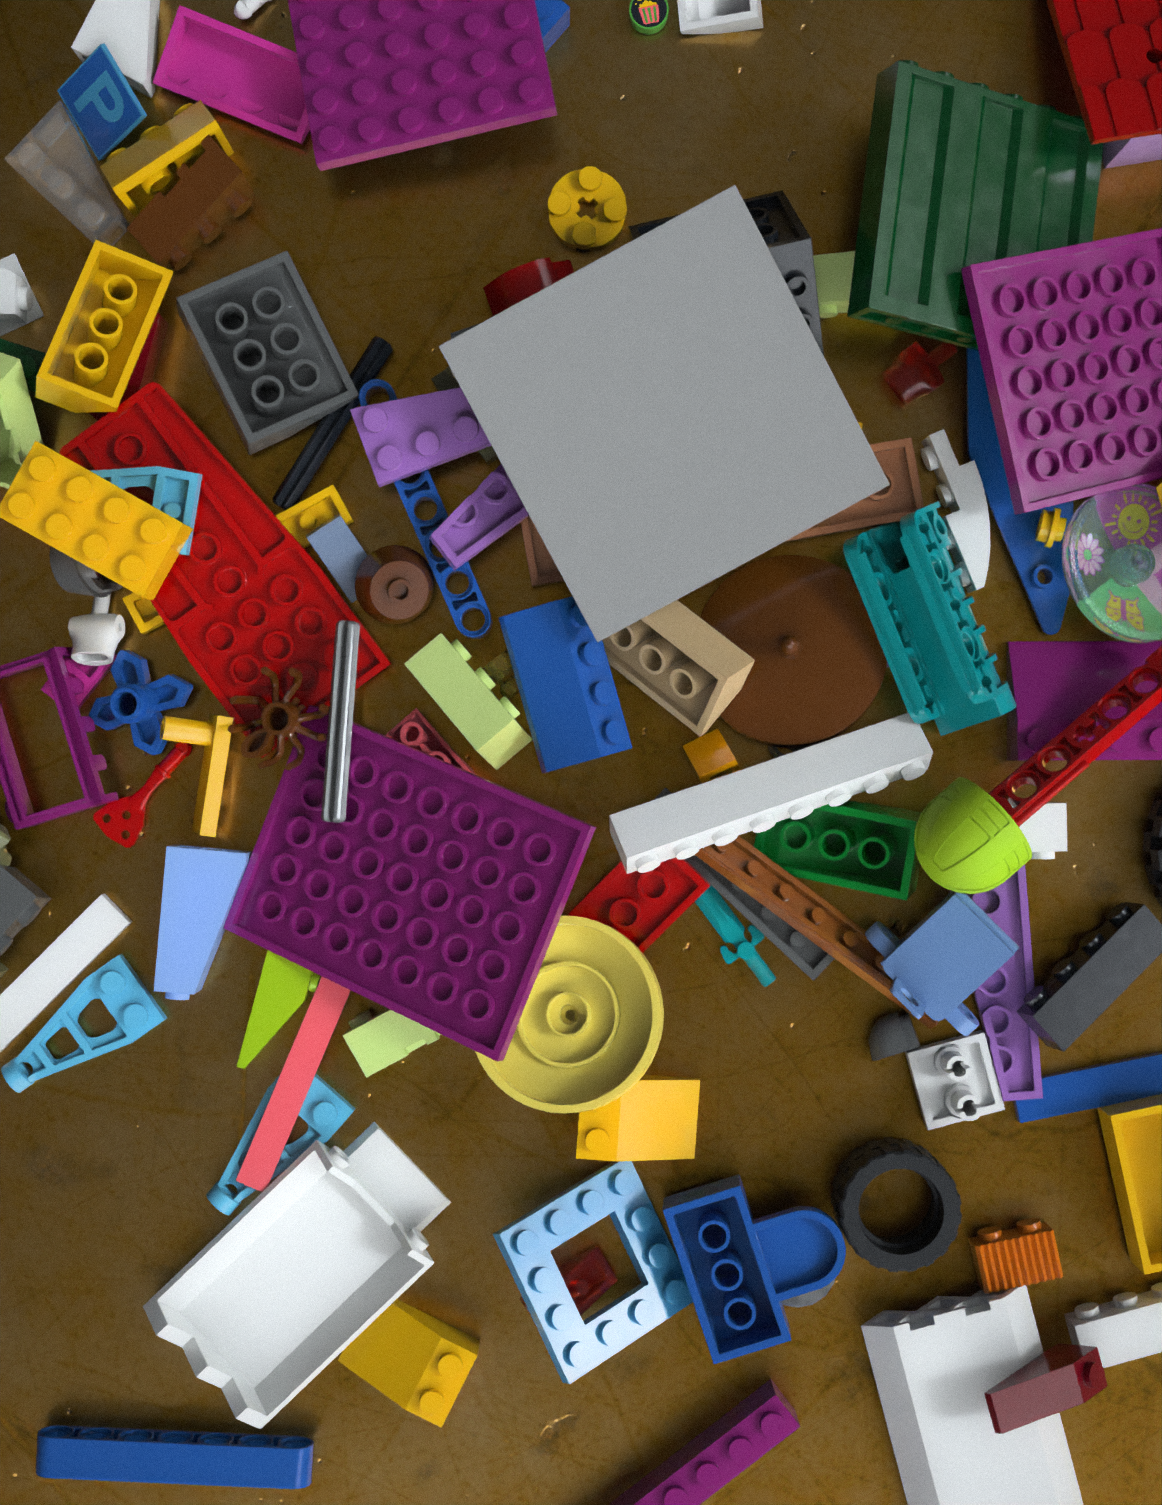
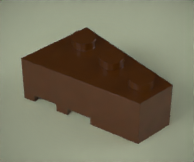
M210 135L201 143L205 152L191 168L186 163H183L175 172L181 178L176 185L165 195L159 191L127 227V230L158 265L169 270L174 269L177 271L183 268L191 260L192 252L202 243L208 244L221 233V226L232 216L238 217L250 207L251 199L255 196L243 172Z

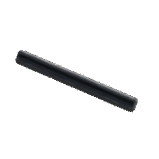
M373 337L349 375L358 394L366 382L376 378L392 352V345L381 337ZM359 397L322 418L272 498L274 504L283 510L296 505L351 418L350 410L359 405Z

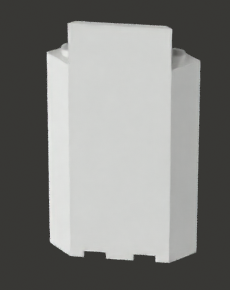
M375 1122L344 1151L337 1146L329 1148L316 1140L163 1286L143 1308L156 1336L183 1348L195 1376L222 1389L235 1418L261 1429L435 1263L426 1250L429 1243L421 1231L451 1201Z
M1026 1285L990 1294H985L981 1289L971 1297L937 1296L917 1311L883 1310L861 1325L908 1505H1084L1060 1413L1006 1433L998 1434L994 1431L984 1395L989 1389L1044 1353Z

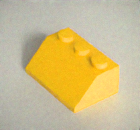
M199 100L195 104L188 103L180 107L174 113L173 118L162 126L156 125L148 128L141 134L140 140L129 148H119L107 157V162L101 165L100 168L116 195L136 218L159 191L165 195L176 185L181 178L175 172L183 163H186L191 168L205 152L201 143L208 135L212 137L228 156L232 155L234 151L216 120L202 101Z

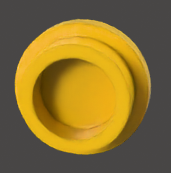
M1054 507L1052 511L1042 510L1035 541L1043 542L1044 547L1051 548L1054 541L1061 542L1067 519L1060 517L1061 509Z

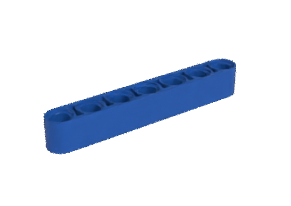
M380 379L369 380L362 386L359 393L361 407L369 405V399L377 392L388 394L389 401L398 399L391 385ZM429 470L422 471L420 478L414 483L408 484L401 480L395 481L394 484L456 627L468 639L477 640L485 637L492 629L493 620L469 562L467 561L454 571L444 557H436L432 554L433 543L430 540V536L449 516ZM424 501H431L437 505L435 516L426 521L417 518L416 509L418 505ZM454 574H464L469 579V586L462 594H452L448 590V580ZM478 610L484 614L485 623L478 631H468L463 624L464 616L469 611Z
M65 1425L47 1426L38 1430L36 1474L43 1478L276 1489H301L312 1483L313 1440L302 1436Z

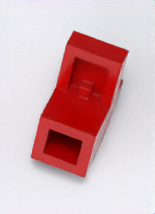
M550 257L522 264L501 274L483 287L493 316L574 273V269L570 260L551 262Z

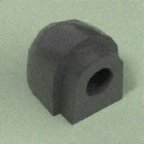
M898 1011L880 1018L871 1028L868 1038L872 1061L921 1046L909 1013L899 1015Z

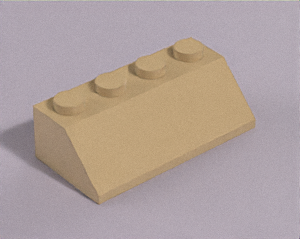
M678 600L602 640L609 665L700 737L707 732L742 689L755 662L751 656Z

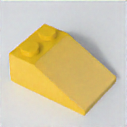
M644 1074L627 1093L615 1101L593 1110L578 1112L576 1159L615 1162L695 1159L700 1078Z
M396 1299L342 1351L338 1361L403 1409L442 1428L478 1356L480 1340Z

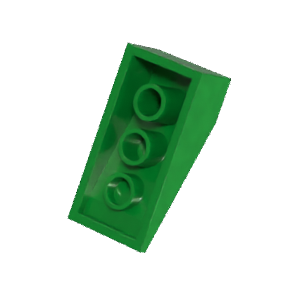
M849 800L834 807L827 804L814 809L811 814L804 818L793 820L790 817L776 822L772 828L764 832L756 833L754 847L794 877L907 901L916 891L920 862L915 850L914 836L916 825L922 812Z

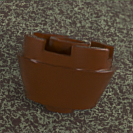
M389 545L373 551L363 560L355 578V593L362 609L373 619L386 624H402L415 619L427 608L434 592V576L429 563L417 551L401 545Z

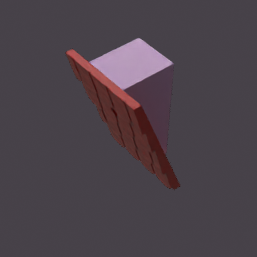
M1046 0L1091 145L1104 143L1102 154L1104 169L1162 160V0Z

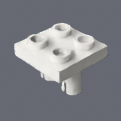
M982 1030L972 1032L968 1036L961 1035L905 1051L922 1118L927 1130L965 1120L974 1121L980 1116L1005 1110L986 1036Z

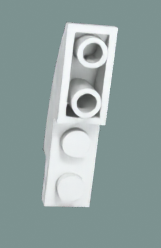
M943 429L929 435L922 441L924 448L921 449V456L926 468L929 471L934 470L940 485L936 486V491L944 508L949 507L951 510V514L942 518L947 527L948 539L951 541V545L947 546V550L951 551L956 563L954 565L955 569L962 568L963 573L958 576L962 587H966L967 592L971 593L984 587L989 566L990 520L988 505L975 460L959 466Z

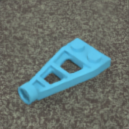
M161 466L91 470V472L123 490L129 487L147 486L154 491L152 506L193 528L179 553L190 555L203 474Z
M119 954L83 980L18 1057L13 1058L1 1067L2 1075L14 1091L21 1093L36 1080L133 1043L167 1019V1016L123 954ZM93 999H101L117 1021L113 1031L98 1037L87 1036L78 1023L80 1013ZM67 1027L79 1044V1047L76 1051L65 1057L55 1059L46 1047V1043L59 1029ZM24 1062L31 1064L33 1068L32 1073Z
M315 1074L299 1112V1116L308 1124V1130L293 1143L285 1145L271 1180L285 1171L316 1140L323 1144L327 1142L356 1109L317 1074ZM279 1076L264 1094L220 1181H217L206 1194L210 1203L225 1215H231L244 1198L256 1191V1189L237 1182L236 1178ZM226 1184H233L237 1188V1194Z

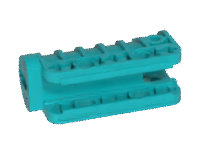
M937 501L902 516L900 522L882 524L846 539L843 544V551L910 717L917 724L934 720L940 736L1002 716L1016 708L1017 704L1008 682L1000 681L993 663L998 659L996 653H989L982 636V633L986 631L985 625L977 624L970 606L975 600L973 596L966 597L958 577L963 573L962 568L955 569L947 550V546L951 545V541L948 539L946 524L936 510L941 507L940 502Z

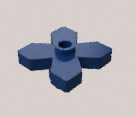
M120 650L110 669L117 688L110 696L96 698L88 716L93 719L94 724L107 731L130 724L134 746L150 755L161 754L167 740L160 739V727L163 718L160 711L184 707L193 690V685L175 674L166 675L151 682L147 659L130 650Z

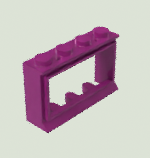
M53 647L47 651L0 666V679L44 665L84 795L82 799L34 813L0 703V784H2L6 797L5 811L9 820L14 823L15 830L33 827L119 800L117 792L104 793L98 772L106 770V760L101 754H92L87 738V733L95 731V724L90 716L80 715L75 695L83 693V685L79 678H69L64 658L71 656L73 647Z

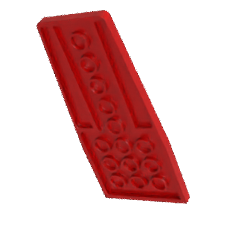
M156 382L148 383L122 402L116 412H109L61 447L59 454L89 471L161 466L203 474L190 555H178L154 600L150 601L190 664L236 724L246 723L261 717L264 709L256 704H231L230 698L233 696L262 697L269 704L272 703L271 682L268 676L261 673L263 667H268L277 674L280 701L294 682V677L289 674L288 669L296 668L301 671L303 675L301 685L289 701L292 702L296 697L300 699L298 707L302 704L306 707L301 714L307 712L309 705L320 707L321 704L330 705L335 626L337 621L350 620L360 625L355 690L392 664L319 564L162 385ZM143 486L125 489L130 494L152 505L154 491L151 488ZM260 725L254 729L244 731L242 733L247 737L254 731H257L264 727L263 725ZM276 735L275 745H274L272 751H273L275 748H277V735Z

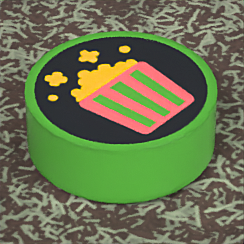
M631 0L629 20L635 30L642 34H655L666 25L669 14L667 0Z

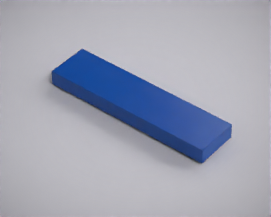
M1162 1051L1041 1075L1043 1098L1013 1101L1017 1121L1024 1123L1162 1094Z

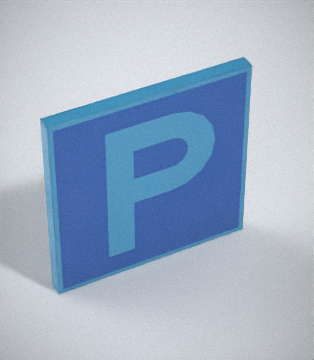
M105 43L100 44L57 90L98 161L103 160L147 116Z

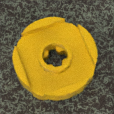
M587 166L581 170H574L566 174L555 184L548 198L550 227L557 239L569 248L575 250L577 248L582 250L589 249V251L604 249L619 237L627 215L626 197L621 186L613 177L593 166ZM583 201L595 203L597 205L594 208L595 218L590 219L587 215L580 218L577 215L580 211L579 204Z

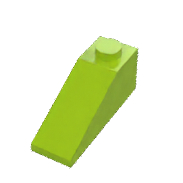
M267 950L236 1067L245 1069L308 999L310 993H315L322 977L321 975Z

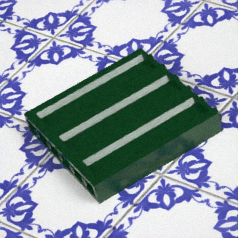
M912 60L896 61L877 74L847 317L979 351L961 269L972 264L1092 242L1104 143L1091 145L1081 115L1070 116L1058 112L1051 105H1036L1023 101V97L1017 94H1002L989 90V86L983 83H968L958 80L949 72L927 70L919 67V64Z

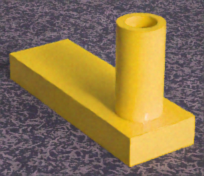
M209 714V720L205 722L163 716L160 727L161 740L204 746L192 832L201 836L216 837L231 738L228 727L233 725V718Z

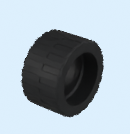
M884 1137L880 1140L873 1139L851 1151L848 1158L840 1164L837 1175L834 1176L831 1204L834 1207L833 1214L836 1222L855 1253L862 1259L864 1258L869 1261L870 1265L887 1269L890 1272L916 1271L920 1267L931 1265L934 1263V1260L943 1256L949 1250V1245L958 1234L957 1229L959 1224H961L962 1213L960 1212L961 1198L956 1190V1184L939 1161L921 1145H915L912 1141L903 1138L901 1140L894 1139L893 1137ZM894 1169L913 1170L926 1180L931 1191V1203L926 1217L918 1227L905 1235L882 1237L871 1233L863 1225L858 1211L864 1189L875 1177L886 1171Z

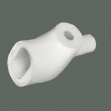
M111 594L102 598L94 597L91 614L71 617L69 620L68 630L73 643L71 658L79 664L101 666L113 662L117 645L125 634V621L120 614H108Z

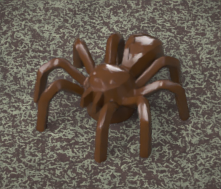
M263 667L261 673L270 678L272 688L271 704L264 698L256 696H233L230 698L231 704H256L264 709L261 717L228 727L230 733H237L263 725L264 728L254 731L242 742L241 754L243 757L257 758L271 752L277 735V751L270 759L258 764L260 769L273 766L283 756L285 737H288L298 751L296 759L288 763L285 769L290 771L301 765L305 748L295 736V732L319 742L327 740L326 733L310 730L301 726L300 722L323 718L329 714L330 707L321 704L318 711L301 714L306 707L303 704L298 707L300 699L296 697L292 702H289L302 682L303 675L296 668L288 669L289 674L294 677V682L281 701L279 700L277 674L268 667Z

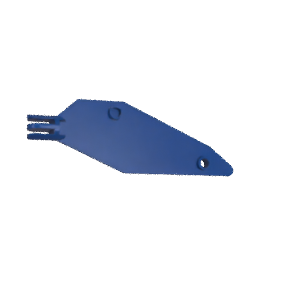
M967 348V454L970 461L975 460L986 499L1040 627L1045 634L1053 635L1058 633L1061 628L1073 581V563L1069 561V557L1072 554L1068 550L1069 546H1073L1071 541L1073 538V501L1015 515L980 354L977 350ZM1055 507L1061 509L1060 517L1066 518L1067 522L1061 542L1054 541L1052 547L1047 548L1044 547L1043 542L1035 541V535L1042 510L1052 511ZM1039 571H1042L1045 575L1043 584L1037 578Z

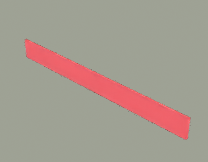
M323 976L321 977L238 1173L237 1182L260 1192H263L268 1187L351 990Z

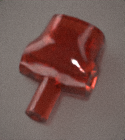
M916 341L897 355L892 364L882 372V376L897 398L907 406L916 399L929 395L946 382L938 366L957 353V348L954 344L943 342L928 354Z

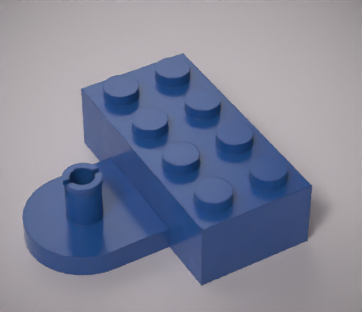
M739 1174L663 1198V1213L714 1364L791 1341L790 1326L782 1301L827 1286L839 1275L844 1265L846 1247L843 1234L836 1221L830 1215L814 1207L797 1206L754 1219Z

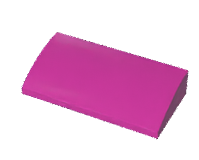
M179 5L152 83L198 102L201 100L206 106L302 144L310 130L297 52Z

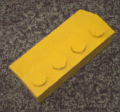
M95 240L36 376L35 398L74 413L116 412L174 271Z

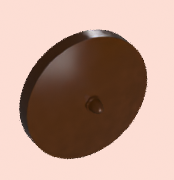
M781 555L761 559L743 567L728 577L712 594L701 613L700 618L755 660L742 689L719 716L733 730L748 739L781 748L808 747L833 739L844 733L863 717L871 707L882 686L887 666L886 657L853 576L835 564L803 555Z

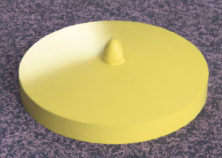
M561 916L504 1060L497 1062L477 1051L475 1053L493 1082L507 1095L528 1107L550 1113L565 1114L584 1112L605 1106L627 1093L641 1079L651 1065L658 1050L663 1030L664 1007L656 974L640 949L616 929L588 918Z

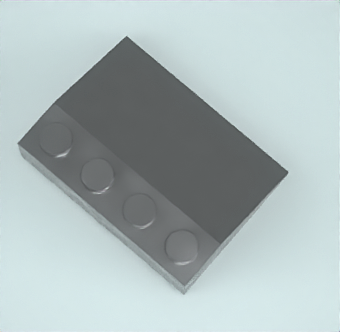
M288 251L176 298L178 314L248 455L285 440L359 397Z

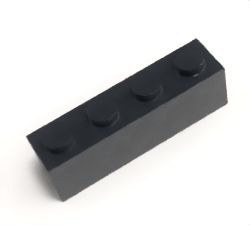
M1125 902L1112 908L1106 916L1108 920L1098 930H1094L1084 936L1079 943L1080 948L1070 958H1065L1057 963L1051 971L1052 976L1042 986L1033 988L1024 997V1004L1016 1012L1046 1046L1064 1052L1162 953V924L1145 904Z

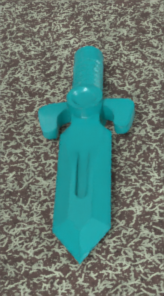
M710 884V887L695 903L725 943H732L736 947L737 952H731L727 946H721L720 951L723 959L727 964H731L741 957L763 987L768 986L776 980V976L754 947L764 939V934L757 927L750 925L748 931L752 935L751 942L747 941L744 936L745 927L719 892Z

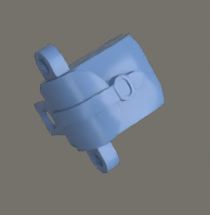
M951 891L901 940L879 921H876L865 932L869 942L884 956L880 964L883 966L886 974L893 980L889 989L890 992L917 1019H920L924 1012L931 1019L938 1022L945 1018L964 1036H968L980 1024L975 1015L962 1002L1020 948L967 894Z

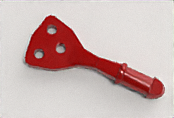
M176 742L166 757L154 766L155 769L144 786L133 795L110 802L94 813L93 820L108 838L125 848H132L135 845L145 825L146 805L151 795L166 779H170L172 772L186 757L190 756L192 744ZM128 811L130 813L129 819L123 818L124 812ZM106 815L111 816V820L108 823L104 821ZM125 831L130 833L127 839H124L122 835Z

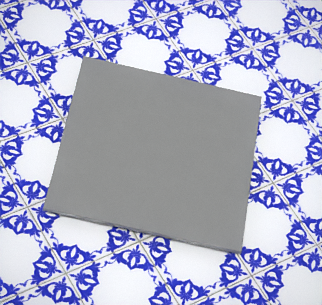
M736 185L439 346L597 642L890 485Z

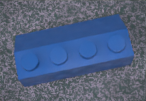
M573 597L555 600L499 617L542 774L633 748L603 641H596Z

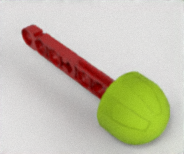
M1162 645L1145 659L1144 665L1133 669L992 791L987 793L969 779L958 777L924 808L916 825L914 842L918 860L924 871L933 881L957 893H982L1004 883L1032 858L1030 845L1019 827L1087 769L1092 761L1162 702ZM1143 681L1157 683L1156 688L1151 692L1140 693L1135 690V687ZM1121 706L1127 709L1126 714L1121 718L1110 719L1105 716V713L1112 707ZM1082 736H1084L1085 738H1090V737L1093 736V738H1094V739L1091 740V741H1089V740H1087V739H1082V740L1079 742V738L1082 737ZM1062 758L1067 761L1065 767L1059 771L1045 769V765L1052 759ZM1031 784L1037 787L1034 794L1029 797L1020 798L1015 796V791L1022 785Z

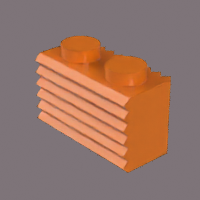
M1038 1218L1023 1219L1016 1223L1017 1228L1002 1231L1001 1227H986L977 1231L978 1236L968 1238L976 1280L985 1294L1014 1289L1015 1287H1022L1032 1283L1046 1282L1055 1278L1061 1279L1063 1277L1054 1230L1046 1222H1041Z

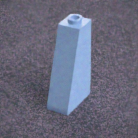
M177 844L166 846L154 991L165 992V998L189 1000L190 994L194 995L202 990L225 932L223 928L253 851Z

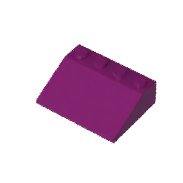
M1162 641L1006 642V681L1017 704L1016 708L1007 713V760L1026 761L1133 669L1144 665L1145 659L1162 645ZM1143 681L1135 687V690L1140 693L1151 692L1156 688L1157 683ZM1162 702L1095 760H1162ZM1121 706L1112 707L1105 713V716L1110 719L1121 718L1126 714L1127 709ZM1082 736V737L1079 738V742H1080L1082 739H1087V740L1091 741V740H1093L1094 738H1093V736L1090 737V738H1085L1084 736ZM1055 758V759H1052V760H1064V759H1062V758Z

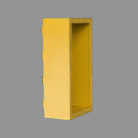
M37 441L34 442L0 503V518L137 595L150 600H154L193 528Z
M1162 1094L1097 1108L1130 1262L1144 1275L1162 1271Z

